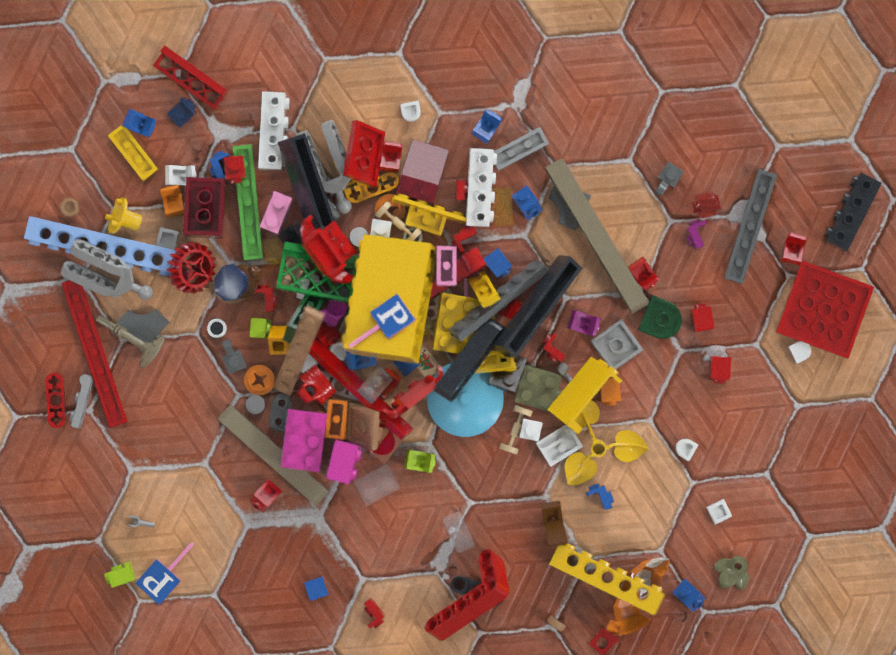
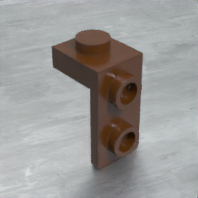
M560 501L541 504L548 546L555 547L568 544Z

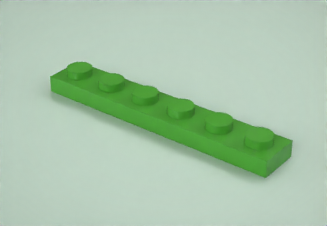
M252 144L233 146V156H244L246 179H242L241 183H236L244 261L264 259Z

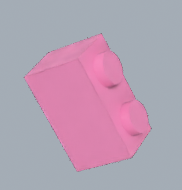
M274 191L260 227L279 235L293 199Z
M437 246V286H456V246Z

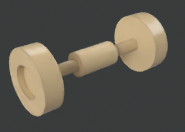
M387 201L375 216L380 218L383 214H386L398 229L404 230L410 236L407 240L414 241L422 231L417 228L413 233L410 232L398 217L392 216L387 211L392 205Z
M514 405L513 411L520 413L516 423L514 422L510 433L512 436L509 445L501 443L499 448L517 455L519 449L512 447L515 437H518L522 426L520 423L523 414L531 417L533 411Z

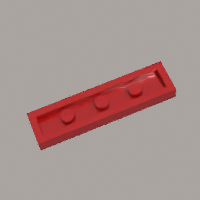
M164 45L160 50L161 55L153 66L216 110L227 95V89ZM165 56L171 60L172 68L163 69L159 66ZM184 69L187 71L188 79H177L175 70ZM191 81H201L203 90L194 91ZM215 91L220 95L214 104L207 100V92Z

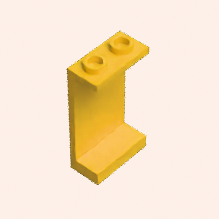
M591 356L547 410L579 434L583 428L574 420L610 377L618 383L622 382L617 376L619 372L602 359L597 361Z

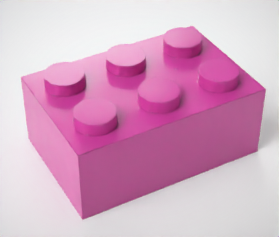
M288 409L281 462L282 468L320 472L327 413Z
M339 439L336 440L326 478L347 484L356 480L358 468H355L356 461L360 462L363 452L360 449V445Z

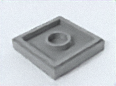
M622 319L590 341L604 362L615 370L643 351V348Z

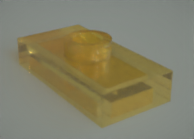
M493 188L491 192H495V200L492 203L494 227L514 226L511 188Z

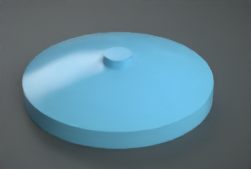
M449 363L446 366L442 367L443 375L452 363ZM492 372L474 374L452 402H449L434 391L428 394L427 406L434 422L447 433L460 437L475 436L488 430L500 416L504 400L502 390L488 385Z

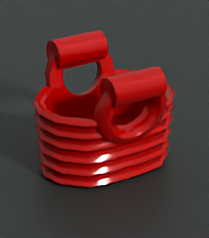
M316 365L302 373V375H299L303 384L296 393L304 403L317 400L320 405H323L336 393L334 387ZM307 386H311L314 389L313 396H310L305 390Z

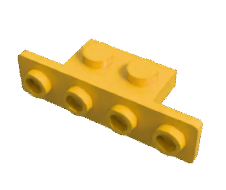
M403 194L394 195L391 200L392 202L409 207L404 222L405 226L414 229L419 228L421 231L433 235H442L446 219L461 224L466 223L467 220L466 217H463V213L457 211L450 213L445 211L444 207L438 205L431 207L427 205V202L418 199L415 202L409 200V197Z

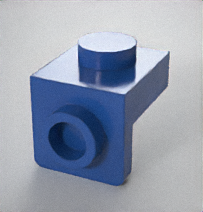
M129 109L122 127L137 134L150 137L154 131L156 119Z
M486 109L471 134L488 144L499 127L502 118L495 112Z
M220 151L213 154V158L209 159L213 167L210 168V172L213 178L226 180L220 162L224 160V157L230 156L227 152Z
M525 186L511 196L527 220L536 217L543 211L538 199L528 186Z
M346 351L345 362L350 370H360L377 365L375 357L354 355Z
M598 483L588 487L589 491H586L587 496L598 493L604 510L613 508L611 504L614 502L612 494L606 491L604 485L600 486Z
M686 579L672 592L692 612L699 609L706 599Z

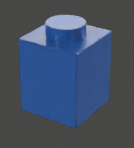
M499 248L484 258L487 263L486 266L496 279L499 276L503 279L511 273L509 269L512 265Z

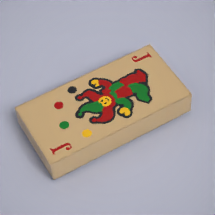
M422 344L419 358L420 365L417 368L425 377L427 375L433 376L440 364Z

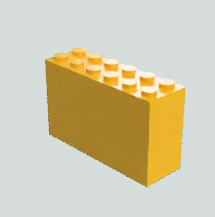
M363 234V240L361 239L359 242L360 256L356 259L355 263L357 273L356 277H353L352 280L353 295L350 296L348 302L350 312L345 318V326L347 328L346 334L342 336L343 348L354 355L419 364L437 262V249L431 243ZM398 294L415 318V321L389 339L382 329L379 328L352 348H349L348 345L378 325L370 312Z

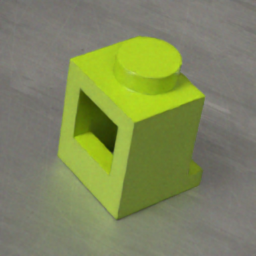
M251 318L250 337L268 339L272 320Z
M131 561L124 563L125 567L122 564L111 567L112 571L104 574L107 584H111L113 588L136 580Z

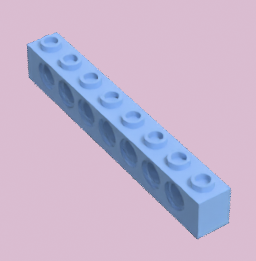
M29 216L24 239L29 240L28 244L40 246V243L48 245V249L58 251L60 247L66 249V253L71 254L70 249L73 242L87 238L88 243L96 247L101 242H105L107 244L106 252L117 256V249L123 246L126 253L119 258L130 265L131 268H133V265L141 266L140 270L152 273V269L160 271L159 275L169 276L171 272L166 270L170 268V264L167 261L172 260L169 254H176L175 250ZM49 229L51 236L48 239H43L42 232ZM67 233L70 239L66 244H63L61 236ZM138 251L144 252V259L142 261H136L135 254ZM157 255L163 257V263L159 266H156L153 262Z

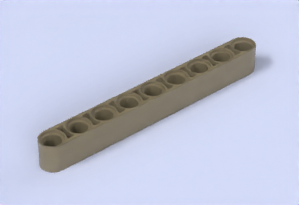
M560 158L546 166L545 170L568 209H571L572 216L575 221H578V226L629 311L633 314L648 305L649 303L564 160Z

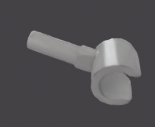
M561 362L557 371L570 382L572 378L567 373L570 367Z
M128 516L134 519V523L126 524L129 527H137L139 525L154 528L155 523L140 520L137 516Z

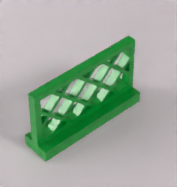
M290 242L284 243L276 289L344 303L349 302V298L353 295L354 290L352 288V281L350 286L348 283H342L334 288L329 280L330 278L323 276L302 245ZM351 256L345 261L346 266L344 269L353 270L352 275L356 277L355 263L359 257ZM286 257L294 258L297 265L289 269L285 264ZM307 261L313 262L316 267L310 273L302 265ZM298 267L305 274L299 280L291 272ZM319 271L324 280L316 284L310 275ZM287 274L294 281L290 286L281 284L282 277ZM305 278H308L313 285L308 290L303 289L299 284ZM324 282H327L332 289L327 294L322 293L318 288ZM345 285L349 291L348 298L341 297L337 290Z

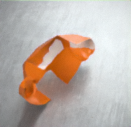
M659 557L645 560L631 570L628 576L631 578L638 576L645 580L644 584L650 587L654 584L662 588L661 577L668 571L667 566L670 564V559ZM625 580L622 590L624 592L630 589L629 581ZM641 589L638 592V597L641 600H645L648 597V593L641 597L643 593L647 592L646 589ZM617 598L613 606L615 620L609 621L606 630L614 635H626L643 628L651 619L640 614V608Z

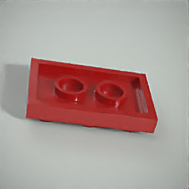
M359 120L352 121L343 176L370 187L377 186L386 132Z

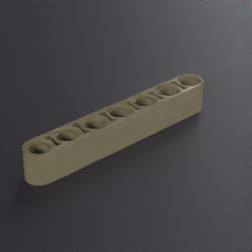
M230 404L218 417L221 423L315 506L329 493L306 470L282 468L283 450L233 405Z

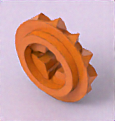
M386 194L376 202L375 214L389 201L392 207H398V209L393 211L392 216H396L401 220L405 215V206L391 201L394 194ZM386 214L378 218L383 221H392Z
M252 366L245 374V387L254 395H265L274 387L275 377L272 370L267 366ZM255 373L260 377L267 375L263 380L265 387L261 384L252 385L257 380Z

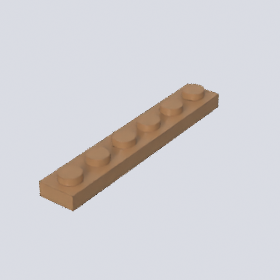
M306 306L274 384V389L291 396L325 314Z

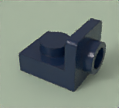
M183 97L167 113L179 128H182L197 114L194 110L197 106L190 99L185 100Z

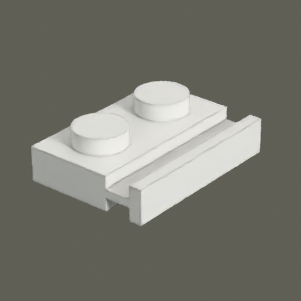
M567 425L562 426L536 442L550 467L583 447L575 432Z

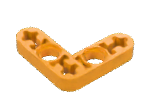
M392 172L378 176V180L382 179V183L388 180V176H391L392 179L395 178L396 181H394V186H390V184L384 185L385 190H381V184L377 181L378 191L376 193L368 192L367 185L352 180L347 186L357 182V186H354L355 191L360 192L357 200L353 197L350 198L349 195L352 194L350 188L346 189L345 187L344 192L351 203H360L396 189L399 184V178Z

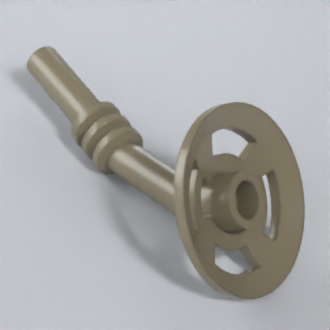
M98 316L96 319L97 323L111 330V333L115 336L124 338L140 348L142 355L139 367L142 369L152 362L163 345L164 337L162 335L150 343L147 341L143 342L127 332V329L119 324H114L102 316Z

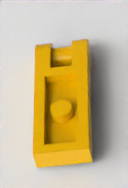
M483 270L479 272L480 275L474 278L471 276L467 280L482 307L485 308L501 299Z
M499 350L491 351L474 374L505 370L512 372L517 369L516 362H514V358L505 357Z

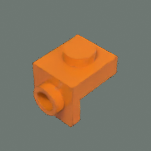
M170 185L160 189L166 217L184 214L185 207L179 185Z

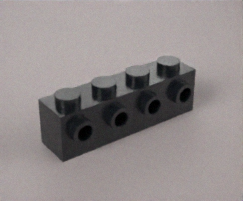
M862 172L858 176H853L849 184L852 187L849 193L846 192L841 200L843 205L840 210H836L832 218L835 221L832 227L829 226L824 234V237H826L825 243L842 252L849 250L882 184L881 182Z

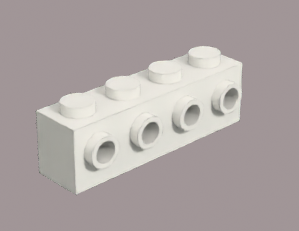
M262 92L259 170L283 171V166H285L277 142L288 139V136H284L285 128H288L289 117H285L286 109H289L290 98H286V93Z
M469 148L466 226L489 227L490 222H493L494 211H490L491 203H494L495 192L491 191L492 184L496 182V173H493V165L497 163V153H494L493 149Z

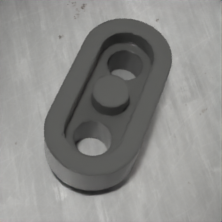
M286 394L276 395L272 403L269 425L277 432L286 429L288 409L292 408V399ZM281 399L286 402L284 407L279 406ZM277 418H280L282 420V424L280 426H277L275 424V420Z

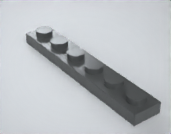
M758 169L724 279L743 284L777 174Z
M536 260L529 263L525 269L514 275L509 282L498 288L497 293L501 300L485 308L480 304L475 309H472L464 318L457 321L448 330L451 336L459 341H463L548 272L546 266Z

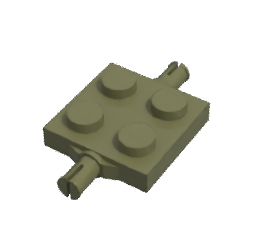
M525 364L523 374L517 385L515 402L548 411L547 409L562 392L560 391L562 375Z

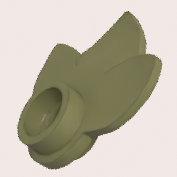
M744 557L722 558L713 567L718 572H721L719 575L720 588H729L734 584L740 590L746 588L749 582V575L746 571L748 562ZM740 563L742 567L736 568L734 565Z

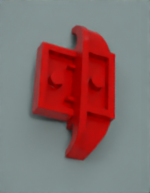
M310 215L301 224L300 231L303 248L323 276H328L333 281L339 283H350L355 276L348 274L344 270L346 266L345 261L353 256L356 250L335 221L328 224L322 230L320 228L315 229L312 224L313 217Z
M441 365L436 369V379L431 375H427L420 382L415 380L408 386L409 390L403 393L401 391L393 397L394 401L391 406L394 410L384 408L380 413L388 418H397L434 391L436 384L443 376Z

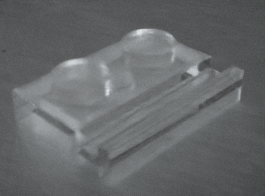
M388 464L354 481L366 506L400 489Z

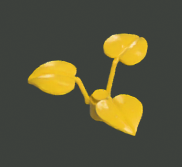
M591 400L574 421L582 428L587 426L593 440L590 445L592 453L587 457L582 452H575L568 456L565 461L567 484L579 485L590 480L597 471V463L590 458L594 456L602 457L605 455L606 450L615 446L614 454L620 461L631 462L636 460L649 450L645 440L631 430L618 432L615 436L616 443L605 445V442L601 439H596L590 424L597 422L600 410L597 404Z

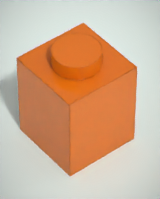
M613 378L608 379L600 389L601 403L605 402V406L617 405V401H621L620 383Z

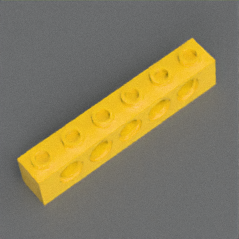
M569 543L557 547L549 565L650 614H657L665 597L661 587L654 584L650 587L644 584L645 580L638 576L631 578L627 576V571L619 567L614 570L609 567L610 563L599 559L598 562L592 559V554L583 550L582 553L575 551V546ZM573 555L578 558L576 566L569 564V558ZM589 564H593L596 568L592 575L586 572V567ZM606 572H610L613 575V580L610 583H606L603 579ZM625 580L629 581L631 585L630 589L626 592L621 589V583ZM641 589H646L648 592V597L645 600H641L638 597V592Z

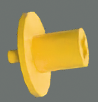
M117 198L111 215L106 214L105 219L109 220V233L115 234L121 226L137 231L140 227L142 215L127 210L126 198Z

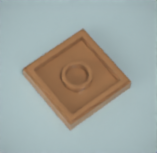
M354 402L348 403L346 440L367 449L376 450L379 412Z

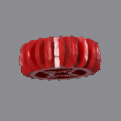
M187 242V244H180V248H174L176 254H169L172 260L167 261L170 264V268L166 269L168 272H171L168 276L169 279H172L171 284L176 286L177 290L187 294L202 292L203 288H208V282H213L211 276L216 274L213 268L217 267L216 264H213L216 258L211 256L212 251L207 250L205 245H201L198 242ZM194 253L188 260H185L189 254ZM195 276H199L195 281L189 283Z

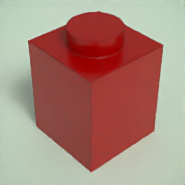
M706 303L694 305L695 309L690 310L694 333L715 329L711 306L706 307Z
M710 356L709 379L714 380L716 384H725V380H730L731 357Z

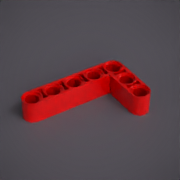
M477 247L462 255L461 259L456 261V284L486 267L487 263ZM437 273L434 274L430 299L452 287L437 286Z
M490 549L483 550L478 558L482 583L426 622L425 631L439 641L447 639L507 598L509 585L504 561Z

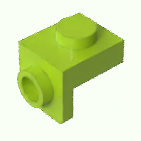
M407 449L403 468L432 473L436 463L435 454Z

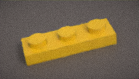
M121 125L108 135L143 181L159 170L127 128Z

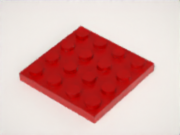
M802 260L775 333L849 359L874 286Z

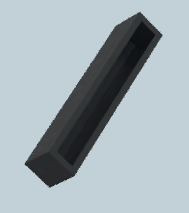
M303 133L277 143L303 219L305 220L311 215L314 228L322 230L335 220L306 134Z
M558 255L548 269V272L544 274L493 343V346L505 357L517 358L582 270V267L571 256Z

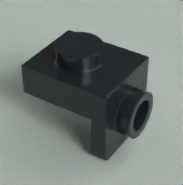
M292 223L278 235L283 244L285 242L295 244L303 242L300 231L302 223Z

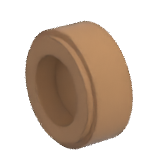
M66 198L61 202L60 210L63 215L74 217L80 211V204L73 198Z
M550 615L547 619V622L559 631H563L566 627L562 621L553 615Z

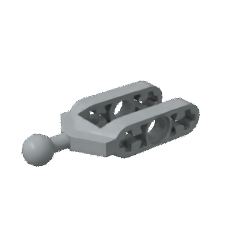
M333 120L322 123L321 127L340 175L337 178L327 181L310 133L305 130L297 135L306 134L324 191L335 193L338 200L337 210L342 214H347L351 210V203L345 199L343 190L351 180L343 176L347 153L336 124Z
M75 240L70 249L73 256L111 274L121 276L118 284H116L109 278L71 261L65 262L62 266L60 273L64 278L103 296L116 298L129 290L138 293L142 300H149L153 296V290L150 286H139L133 283L131 266L126 264L121 258L85 241Z

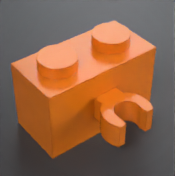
M329 399L325 438L346 440L348 403L351 402Z

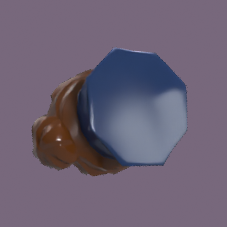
M245 264L222 266L214 278V291L224 301L237 300V298L245 299L257 289L256 286L262 280L263 271L255 265L250 267Z

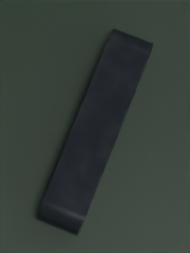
M492 318L482 324L436 384L434 392L449 402L454 401L494 348L493 343L505 327Z

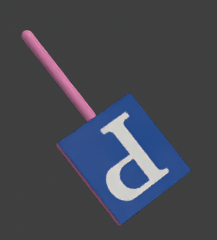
M396 294L370 312L378 325L348 346L352 348L379 328L382 329L389 339L413 323L415 318L399 295Z
M191 542L169 568L156 559L135 584L160 605L181 581L171 570L191 549L194 543Z

